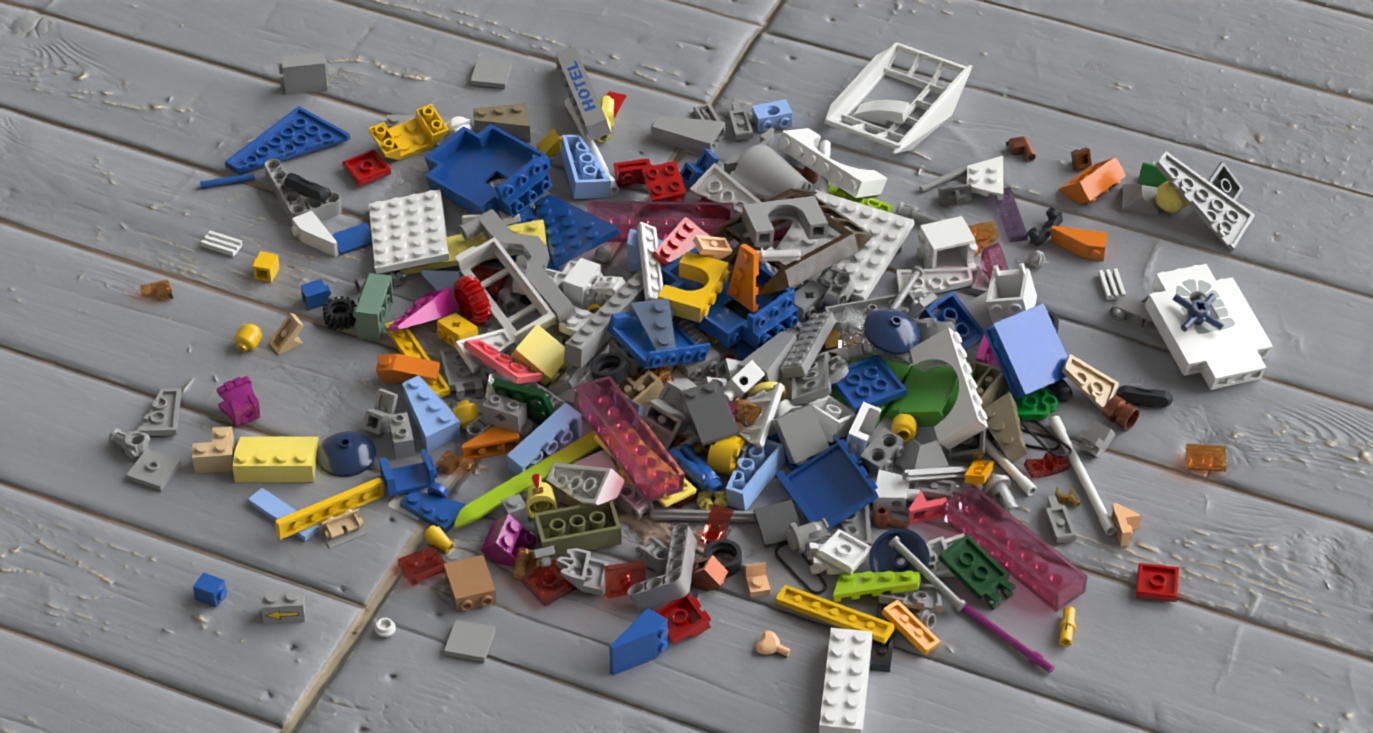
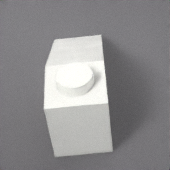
M312 210L292 218V233L302 243L334 257L338 256L336 240Z

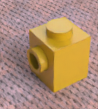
M260 251L257 258H254L252 265L255 280L272 283L279 270L278 254Z

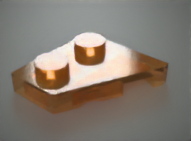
M993 221L968 226L978 246L974 257L998 240L999 233Z

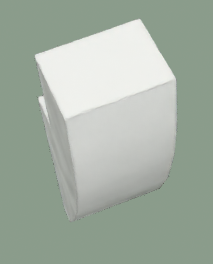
M897 100L866 102L860 104L854 113V118L887 125L889 121L903 124L909 115V102Z

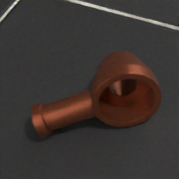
M789 163L808 182L814 184L819 180V174L807 166L802 169Z
M878 506L871 517L872 525L878 529H885L889 526L908 529L909 526L907 521L904 522L891 518L888 509L884 506Z

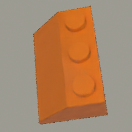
M1114 157L1093 164L1058 189L1078 204L1085 202L1090 204L1097 200L1096 196L1107 193L1109 187H1115L1120 184V180L1126 175L1117 158Z

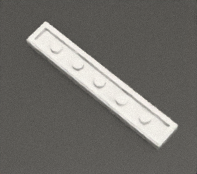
M640 222L637 225L645 301L658 300V295L663 289L660 262L651 256L658 248L657 231L655 227Z

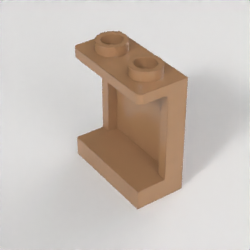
M484 555L444 563L445 579L447 583L449 582L457 612L496 603V590Z

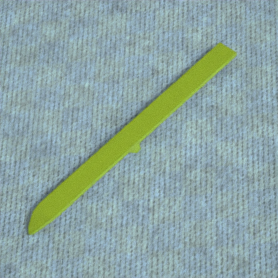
M606 423L470 502L460 510L454 527L457 529L500 507L502 499L527 491L533 484L531 478L534 474L541 476V482H548L546 479L554 463L573 464L597 450L601 446L594 440V436L619 424Z

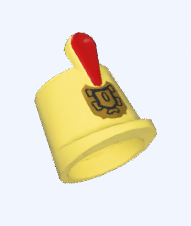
M539 474L532 476L533 484L527 490L526 506L528 516L533 520L534 513L557 509L552 487L547 483L541 482Z

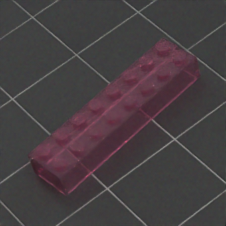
M588 200L587 212L618 227L621 234L607 242H627L630 229L637 230V225L640 222L655 227L657 239L664 240L685 217L693 221L695 225L709 236H712L723 223L734 217V203ZM732 240V241H730V242H728V243H729V244H734V240Z
M610 375L575 386V406L647 503L663 498L664 494L670 496L683 491L684 472Z
M974 484L960 492V496L956 495L944 503L943 520L960 534H969L1005 571L1054 611H1059L1086 592L1087 575Z

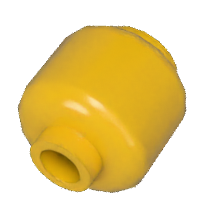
M252 323L241 325L234 336V341L237 344L236 347L243 352L247 350L254 351L262 339L261 329Z
M469 400L458 402V406L453 409V414L460 421L462 430L466 429L469 423L480 416L477 405L469 403Z
M899 414L893 418L891 432L903 438L904 443L909 442L911 438H915L917 422L914 417L908 414Z

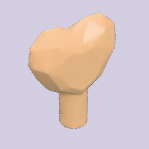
M769 630L763 632L761 641L757 642L755 646L758 653L765 655L778 652L788 657L791 649L780 645L777 635Z

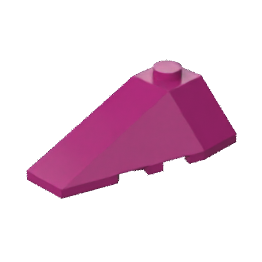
M449 287L430 291L412 304L414 307L407 309L404 312L405 315L399 317L387 329L394 331L454 314V311L460 305Z

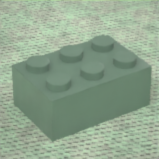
M369 273L367 280H364L363 292L359 293L358 306H355L353 311V317L356 318L355 331L358 332V339L381 341L385 330L384 324L387 323L394 304L392 277L390 275Z

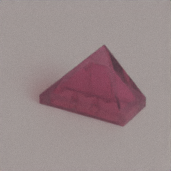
M999 242L984 247L981 251L980 268L989 279H991L994 265H998L999 271L1009 270Z

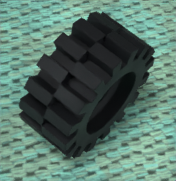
M337 296L334 297V300L328 299V302H325L323 306L325 324L330 329L333 327V330H337V328L343 330V327L349 329V325L354 326V322H356V318L353 317L354 307L356 306L354 300H350L349 297L344 299V296H340V299Z

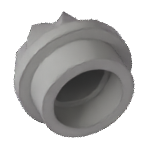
M604 245L597 248L595 251L597 261L604 264L611 262V247Z
M1033 250V252L1029 253L1027 262L1031 268L1040 269L1045 264L1046 258L1043 252Z
M930 610L919 611L916 614V618L926 628L932 629L934 627L936 616Z

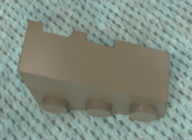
M526 103L473 109L475 133L478 134L486 126L492 124L516 138L525 139V142H531Z
M973 360L972 371L974 374L972 378L976 382V392L982 400L981 407L983 409L1001 398L1009 386L999 367Z
M1009 392L983 408L987 415L986 422L988 428L986 430L1005 457L1013 463L1026 455L1027 450L1021 431L1017 405Z

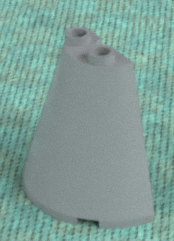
M759 144L747 149L736 161L738 165L735 171H731L730 174L732 178L759 200L766 201L790 188L813 191L812 183L808 182L774 149L767 145Z

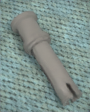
M903 201L899 202L895 212L896 215L924 224L946 220L923 212L917 206L906 205Z

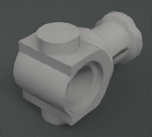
M119 428L112 429L108 438L110 444L120 445L122 450L125 451L126 456L138 460L143 452L149 449V442L151 440L149 435L144 432L133 431L126 434Z

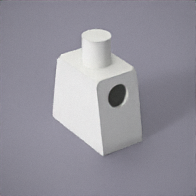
M753 360L722 388L728 403L735 404L765 375ZM742 378H747L748 383H746Z
M879 470L876 482L878 487L876 492L879 497L873 501V511L878 506H884L888 511H904L907 500L914 501L920 490L910 489L909 482L903 480V475Z

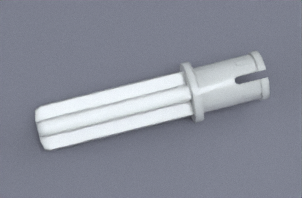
M761 248V250H755L759 253V262L761 264L767 261H799L801 258L799 249L763 250Z

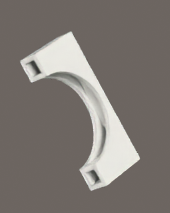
M809 128L782 131L777 148L855 198L882 194L887 181L885 176L875 170L853 168L828 158L817 150L821 136Z
M949 327L910 349L914 365L923 372L937 367L953 368L958 375L959 393L956 403L946 418L934 426L938 442L948 450L988 428L986 422L987 415L981 407L982 400L976 392L977 385L970 374L972 369L966 361L967 354L960 343L962 339L958 332L952 331Z

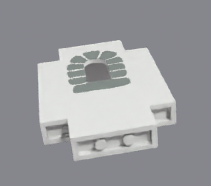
M1207 264L1194 265L1183 269L1178 268L1173 271L1156 274L1152 284L1155 292L1149 294L1145 308L1183 376L1201 372L1210 390L1260 380L1266 369L1262 359L1268 358L1273 346L1233 277L1216 281ZM1210 293L1215 294L1216 299L1210 307L1217 320L1225 324L1223 329L1220 331L1205 321L1201 325L1193 324L1186 332L1182 331L1181 325L1188 319L1186 308L1172 300L1175 294L1180 295L1190 303H1192L1190 298L1198 297L1200 300L1203 297L1206 299Z

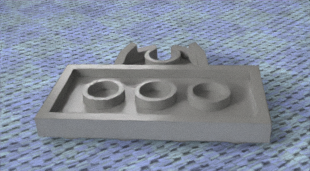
M828 351L818 354L806 376L792 378V402L794 406L799 404L805 405L811 400L822 399L831 394V384L838 382L849 372L846 360L842 359L840 355L831 358Z

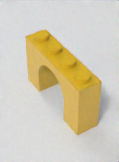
M686 251L679 261V277L699 282L705 287L695 291H687L664 285L658 295V299L669 298L671 315L700 323L703 317L708 315L710 305H714L717 294L721 293L724 282L729 280L728 262Z

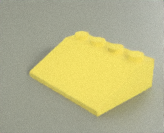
M240 437L233 459L235 482H314L319 437Z

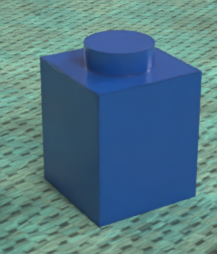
M322 279L300 285L302 300L308 310L324 306V303L328 302L329 296H331L329 286L325 285Z
M203 572L193 585L194 596L197 601L217 607L226 598L225 580Z

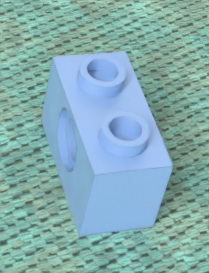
M786 99L752 106V120L758 133L767 131L770 128L792 126V111Z

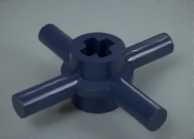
M1210 293L1205 300H1195L1193 303L1175 294L1172 300L1186 308L1188 319L1181 325L1182 331L1186 332L1193 324L1201 325L1204 321L1220 331L1223 329L1225 324L1210 315L1209 306L1216 299L1215 294Z

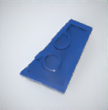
M411 491L400 501L401 508L431 526L440 527L445 534L454 527L460 510L467 505L419 491Z

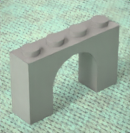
M815 196L743 205L742 221L755 247L773 245L774 228L771 222L779 219L792 220L800 224L808 240L827 237L828 222Z

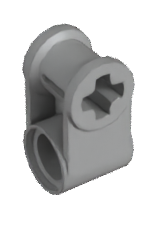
M623 484L617 497V504L634 520H639L645 512H650L654 508L653 503L648 496L642 494L633 485Z
M655 537L649 538L648 542L644 545L636 547V554L643 562L647 563L658 573H666L669 548L665 547Z

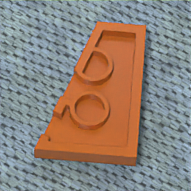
M743 244L739 248L727 294L750 311L756 312L758 311V304H756V295H758L756 276L759 275V253L747 244Z

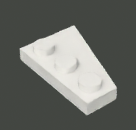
M504 328L456 341L455 348L471 372L474 373L485 366V364H483L481 359L472 356L468 350L463 348L466 340L479 339L498 349V354H502L510 349L514 341Z

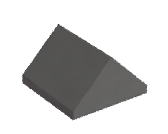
M1224 161L1220 162L1208 179L1210 183L1235 201L1244 189Z
M986 429L949 449L948 458L972 463L974 460H980L985 453Z

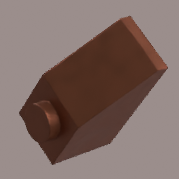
M711 555L694 562L690 586L705 591L714 588L718 589L724 584L728 571Z

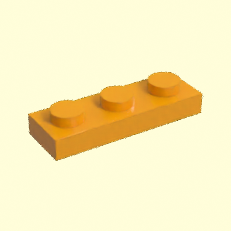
M974 460L965 473L964 483H970L972 486L985 484L994 469V461Z
M899 600L883 609L881 614L893 623L924 655L939 646L941 641Z

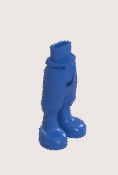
M681 444L679 449L673 447L665 455L664 459L672 467L681 466V471L693 483L703 488V490L715 493L723 489L724 485L720 482L719 476L716 475L703 458L695 455L694 448L689 444Z

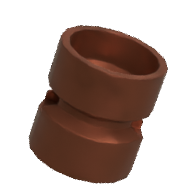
M1116 395L1107 402L1103 410V417L1111 422H1116L1124 430H1130L1140 415V410L1130 403L1126 404L1124 399Z

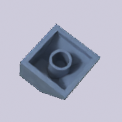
M422 270L421 273L436 290L449 287L453 295L455 293L453 291L454 283L463 277L461 272Z

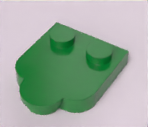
M1040 388L1014 400L1020 420H1043L1048 418L1050 413L1055 412L1059 407L1057 398L1049 395L1045 388Z

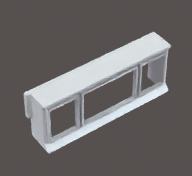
M494 237L477 248L472 246L455 256V259L463 276L472 275L475 278L476 276L470 269L493 255L505 267L503 270L482 281L481 286L484 287V291L487 293L492 315L501 327L506 329L514 344L518 347L537 324L544 330L553 324L556 325V316ZM508 274L511 275L532 303L509 318L504 315L485 290L487 286ZM537 309L542 317L516 331L512 323Z

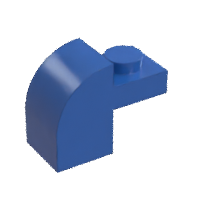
M704 148L697 163L686 162L680 172L683 183L687 187H692L714 163H718L719 158L710 149Z

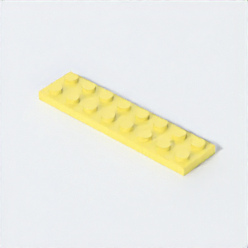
M543 219L507 226L512 233L539 236L547 246ZM483 233L469 240H465L462 234L447 237L450 260L400 269V272L409 275L420 273L422 270H436L458 266L455 256L472 246L477 248L489 240ZM493 255L492 257L488 258L487 260L496 259L497 257H496L495 255Z

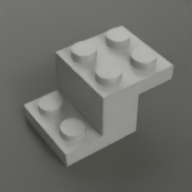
M670 380L666 381L659 397L649 401L643 413L641 425L635 429V432L646 442L650 440L655 442L664 454H667L676 437L684 434L690 424L681 408L680 391L685 389Z

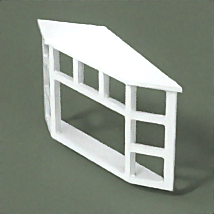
M894 43L890 48L876 55L830 105L824 124L895 149L893 153L912 150L952 116L973 66L969 65L966 67L915 48ZM899 51L915 56L907 75L890 69ZM921 59L938 64L930 83L912 77ZM944 67L961 72L947 89L935 85ZM884 76H889L924 89L909 105V115L917 107L927 111L919 120L908 115L904 123L913 127L905 136L895 133L901 126L900 123L894 122L887 130L849 116ZM930 92L940 94L933 104L923 101Z

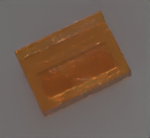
M1186 443V470L1226 472V446Z

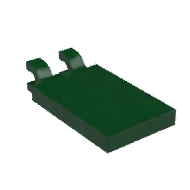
M966 534L939 554L938 560L979 600L985 598L992 610L999 606L998 602L1002 599L996 593L998 590L1001 591L1006 599L1013 596L1014 593L1012 591L1016 589V586L1008 581L1010 574L969 534Z

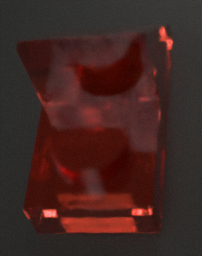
M713 503L700 541L709 544L717 539H726L732 530L728 528L734 510Z

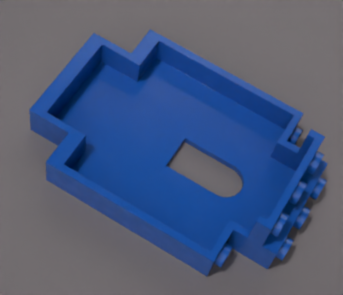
M492 124L486 126L478 134L463 126L424 157L430 170L425 175L429 188L441 190L442 196L475 215H481L493 209L495 213L499 210L514 218L552 187L549 174L547 173L551 168L547 154ZM496 173L507 178L500 185L496 184L494 187L486 183Z
M694 247L689 252L697 253V248ZM683 255L661 269L663 285L687 291H695L705 287L699 282L679 277V261ZM737 256L730 263L732 266H735ZM760 265L759 275L756 276V283L763 287L774 274ZM730 274L729 280L723 284L721 293L717 294L714 305H710L708 315L704 316L700 323L689 320L727 348L742 339L755 349H758L779 332L787 331L797 324L798 308L793 305L795 303V288H786L765 297L759 294L756 295L758 311L754 315L748 314V320H745L725 307V305L734 300L727 294L732 276Z

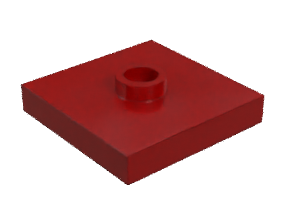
M374 149L342 162L344 169L359 187L391 174L389 166Z
M1138 563L1136 598L1177 602L1179 567Z

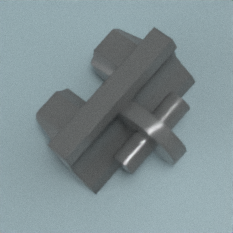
M971 184L938 187L939 206L954 204L955 206H960L963 203H972Z

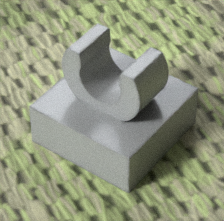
M554 546L531 551L533 559L540 557L541 567L550 566L551 560L549 555L555 554Z

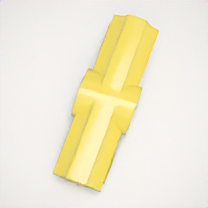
M603 96L599 99V103L611 132V127L614 125V99H611L610 96ZM611 134L597 138V140L605 143L610 139Z

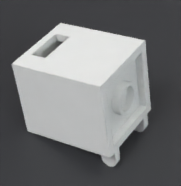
M962 216L920 225L917 253L919 258L923 259L925 269L971 267V271L976 270L974 254L977 252L978 246Z
M1019 263V269L999 271L998 265H994L986 299L992 324L1035 307L1037 294L1029 268L1025 269L1024 263Z

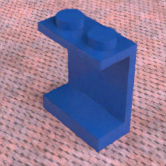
M421 449L422 463L395 469L390 468L386 457L379 459L381 477L389 496L429 488L430 484L435 483V478L438 477L437 470L433 466L431 455L427 456L425 449Z

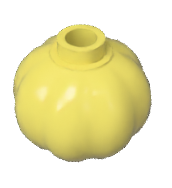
M1166 181L1157 188L1156 204L1165 212L1177 213L1187 207L1188 203L1169 181Z

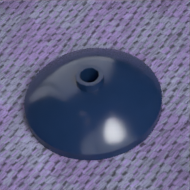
M891 308L877 309L872 311L865 319L863 328L866 338L874 347L883 352L894 355L907 354L911 348L919 343L920 331L917 324L911 317L899 310Z
M351 431L339 432L327 437L317 450L319 466L328 474L338 477H350L363 473L371 467L376 457V449L373 442L367 436Z
M903 528L892 529L880 535L873 543L869 553V565L872 572H919L894 547L891 548L889 546V542L898 536L900 542L927 568L930 563L929 549L923 538L914 531ZM900 559H905L903 565L898 564Z

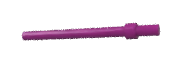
M966 604L961 609L968 616L1029 658L1028 661L1033 665L1040 666L1048 673L1054 670V666L1044 660L1041 654L1027 648Z

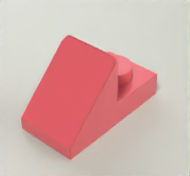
M920 491L909 507V525L947 517L948 502L946 497L926 501L922 491Z

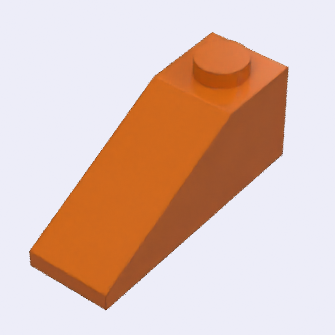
M1052 225L1051 242L1085 259L1104 261L1108 233Z
M379 354L375 371L384 383L406 382L418 375L424 381H437L440 363L401 354Z
M495 425L461 445L462 459L470 461L508 454L520 444L519 433Z

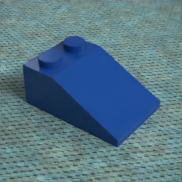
M953 291L927 307L918 317L919 320L936 318V321H945V318L955 319V332H958L962 339L960 343L965 351L982 340L984 336L981 326Z
M647 608L609 646L610 674L616 675L652 661L661 653H664L669 645L668 619Z

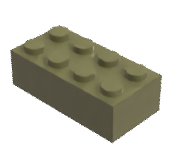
M613 499L600 505L582 504L534 513V529L540 549L554 546L555 554L549 555V557L568 554L567 550L573 548L588 551L622 544L621 525Z

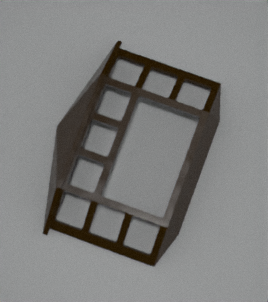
M790 188L764 202L815 196L814 194L818 192ZM815 196L828 222V226L840 233L841 236L805 254L799 261H792L787 265L782 264L780 261H767L778 271L765 286L762 287L756 283L758 294L765 297L771 293L798 285L855 254L873 235ZM742 212L723 223L711 236L726 238L727 242L734 239L739 242L730 255L725 259H720L721 261L728 262V271H730L731 275L734 266L730 263L738 255L740 245L747 244L754 250H761L760 247L754 246L750 236H743V234L747 233V230L742 221ZM781 219L772 224L774 232L794 221ZM844 226H848L849 228H851V229L854 230V231H850V230H848L847 228H845Z

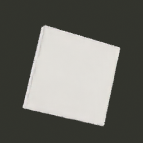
M838 529L817 551V556L852 574L869 556L871 546Z

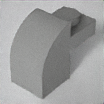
M379 389L374 408L366 410L362 429L378 435L387 432L389 429L388 415L398 413L395 411L398 394Z
M1094 420L1089 431L1081 430L1079 437L1083 441L1079 448L1098 457L1108 448L1115 436V432Z

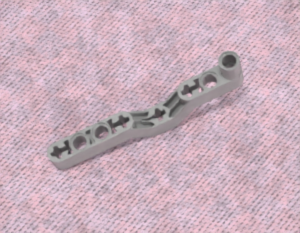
M493 209L459 225L460 232L465 240L483 233L488 240L495 237L508 254L525 256L530 263L527 271L523 274L555 314V321L557 323H561L576 314L573 304L545 272L550 258L548 247L539 236L512 233Z

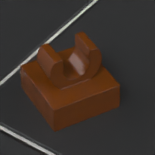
M1085 147L1071 152L1073 170L1080 171L1092 165L1089 148Z

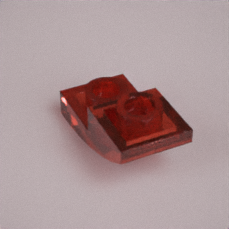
M1045 453L1043 459H1026L1024 467L1031 478H1041L1063 472L1070 468V464L1065 457H1056L1050 453Z

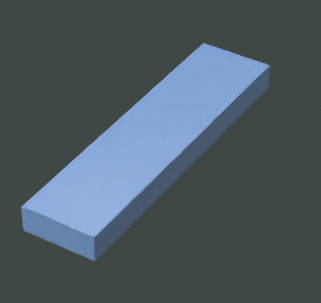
M263 488L248 499L250 505L274 521L296 512L295 509ZM314 525L295 533V535L306 542L319 531V525Z

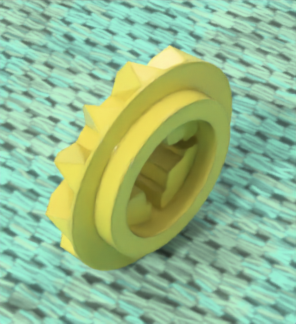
M703 490L698 495L697 504L701 510H725L728 506L727 493L722 492V490L715 493ZM711 497H715L714 503H712Z

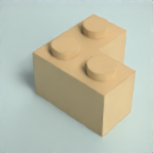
M648 370L635 382L628 376L623 382L611 388L646 409L649 401L659 397L664 385L653 372Z
M232 426L212 428V442L192 443V460L195 474L233 471L235 442Z

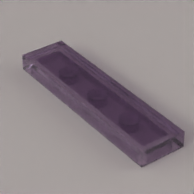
M1011 187L1003 188V200H999L997 195L993 194L1009 242L1028 240L1027 231Z

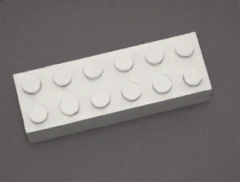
M831 628L819 733L863 732L872 650V631Z

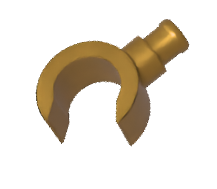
M1058 486L1056 487L1055 496L1058 503H1071L1076 507L1080 505L1081 502L1073 496V488L1071 486L1068 495H1061Z

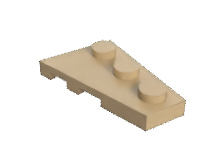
M1071 354L1066 358L1061 371L1102 411L1107 402L1115 396L1119 382Z

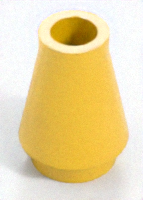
M432 525L424 534L428 544L443 550L445 553H449L454 547V543L449 540L440 527Z

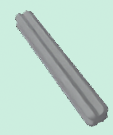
M969 467L903 471L902 478L906 482L965 478V473Z

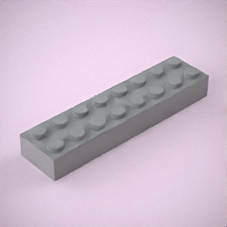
M911 292L907 294L900 305L899 311L903 313L906 310L910 311L908 307L915 301ZM899 294L828 306L824 308V312H833L836 323L832 330L837 329L838 331L864 326L866 317L872 311L890 308Z
M832 311L819 314L814 313L810 316L780 369L785 379L807 375L836 323Z

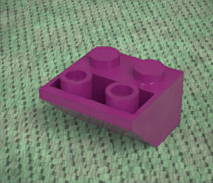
M507 514L493 521L480 551L494 563L519 568L520 555L523 552L531 553L537 538L510 514ZM527 556L524 558L521 569L525 568Z

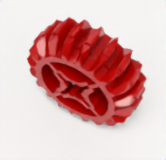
M472 275L463 276L456 280L453 287L454 296L460 305L459 309L464 318L474 325L485 323V321L491 318L492 311L487 293H485L484 287L481 286V282Z

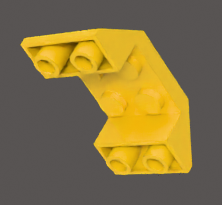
M429 104L416 109L415 118L389 129L385 122L368 128V131L385 157L401 161L431 149L448 132V128L433 105Z

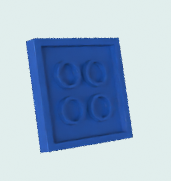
M879 354L848 365V374L838 382L833 383V386L855 414L859 412L863 402L876 407L907 395L905 386Z

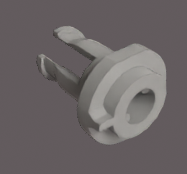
M993 473L983 484L981 494L985 499H992L997 509L1001 511L1002 518H1011L1013 514L1010 510H1020L1019 505H1016L1015 499L1009 490L1011 480L1006 475H995Z
M822 518L821 521L811 522L799 527L795 522L790 523L785 533L791 550H796L798 554L805 553V546L809 545V543L820 541L824 537H831V534L826 529L829 528L826 519Z

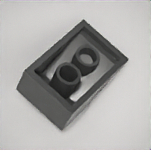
M717 380L680 391L681 408L702 446L739 435L738 427Z

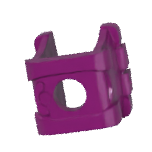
M248 376L243 378L237 377L233 381L229 380L217 388L218 395L224 399L218 406L222 412L228 415L235 427L260 418L259 401L253 392L252 382Z

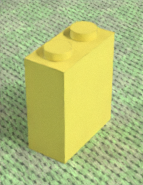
M538 324L511 354L516 363H524L530 366L529 370L534 373L537 371L543 373L542 381L539 382L544 386L549 381L553 383L560 375L558 373L559 369L564 370L569 365L564 362L565 347Z

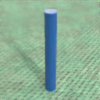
M254 173L206 180L200 181L202 189L255 180Z

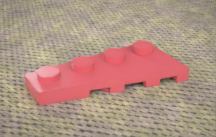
M479 339L465 341L463 348L468 350L472 356L481 359L483 364L495 369L496 373L508 378L509 382L521 384L542 381L543 373L539 371L534 373L529 370L530 366L524 363L518 364L513 362V357L506 354H498L499 350Z

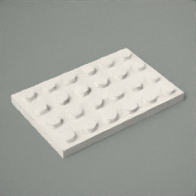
M430 190L425 193L411 194L410 196L396 197L369 204L376 274L450 260L441 190Z

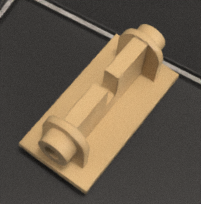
M359 508L347 510L342 515L325 519L321 524V533H324L326 539H333L344 534L342 527H345L348 533L361 528L364 522L361 517L359 518Z

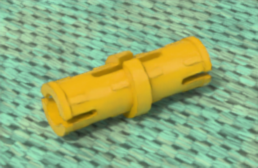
M1065 607L1063 609L1062 621L1059 624L1061 631L1059 644L1064 647L1072 645V635L1076 628L1074 623L1076 610L1072 607Z

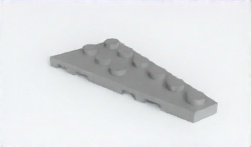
M1165 151L1155 166L1228 250L1232 252L1255 214Z

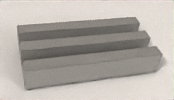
M710 103L693 107V112L697 119L711 120L705 111L706 108L714 121H720Z

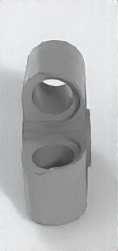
M833 266L823 270L817 280L818 284L828 289L823 301L828 306L846 303L855 289L849 274Z

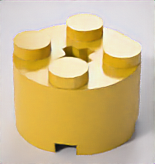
M732 436L716 441L714 445L710 446L707 464L711 466L714 472L731 476L737 468V461L741 458L746 440H742L741 437Z

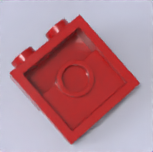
M689 593L655 611L657 614L668 619V637L674 645L689 635L695 638L711 628L709 624L711 621L710 616L706 610H700V607H702L696 596L692 598Z

